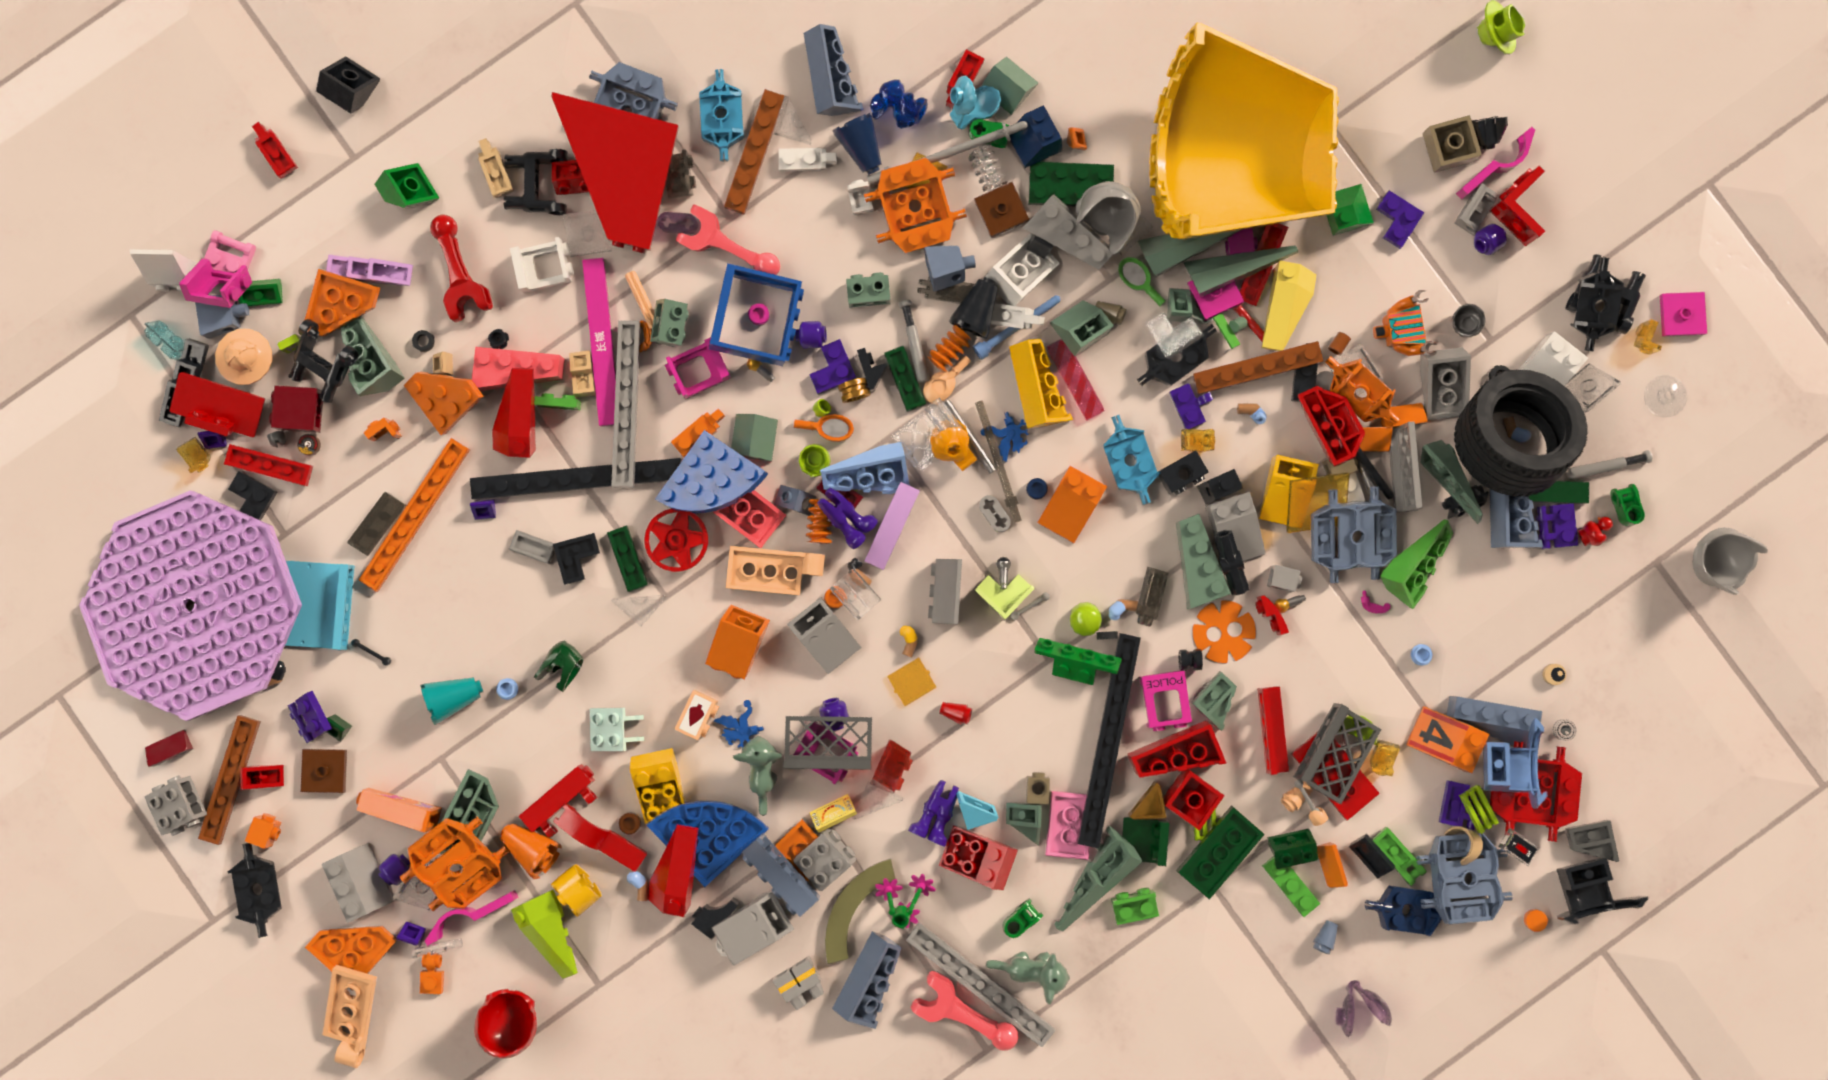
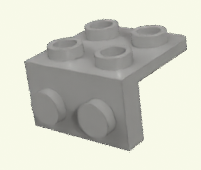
M828 828L794 858V863L819 891H823L850 868L857 858L854 851L842 843L840 835L835 830Z

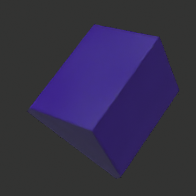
M211 431L197 433L206 450L227 446L226 436Z
M495 499L473 501L470 503L475 520L496 518Z
M406 921L397 936V940L421 946L426 928Z

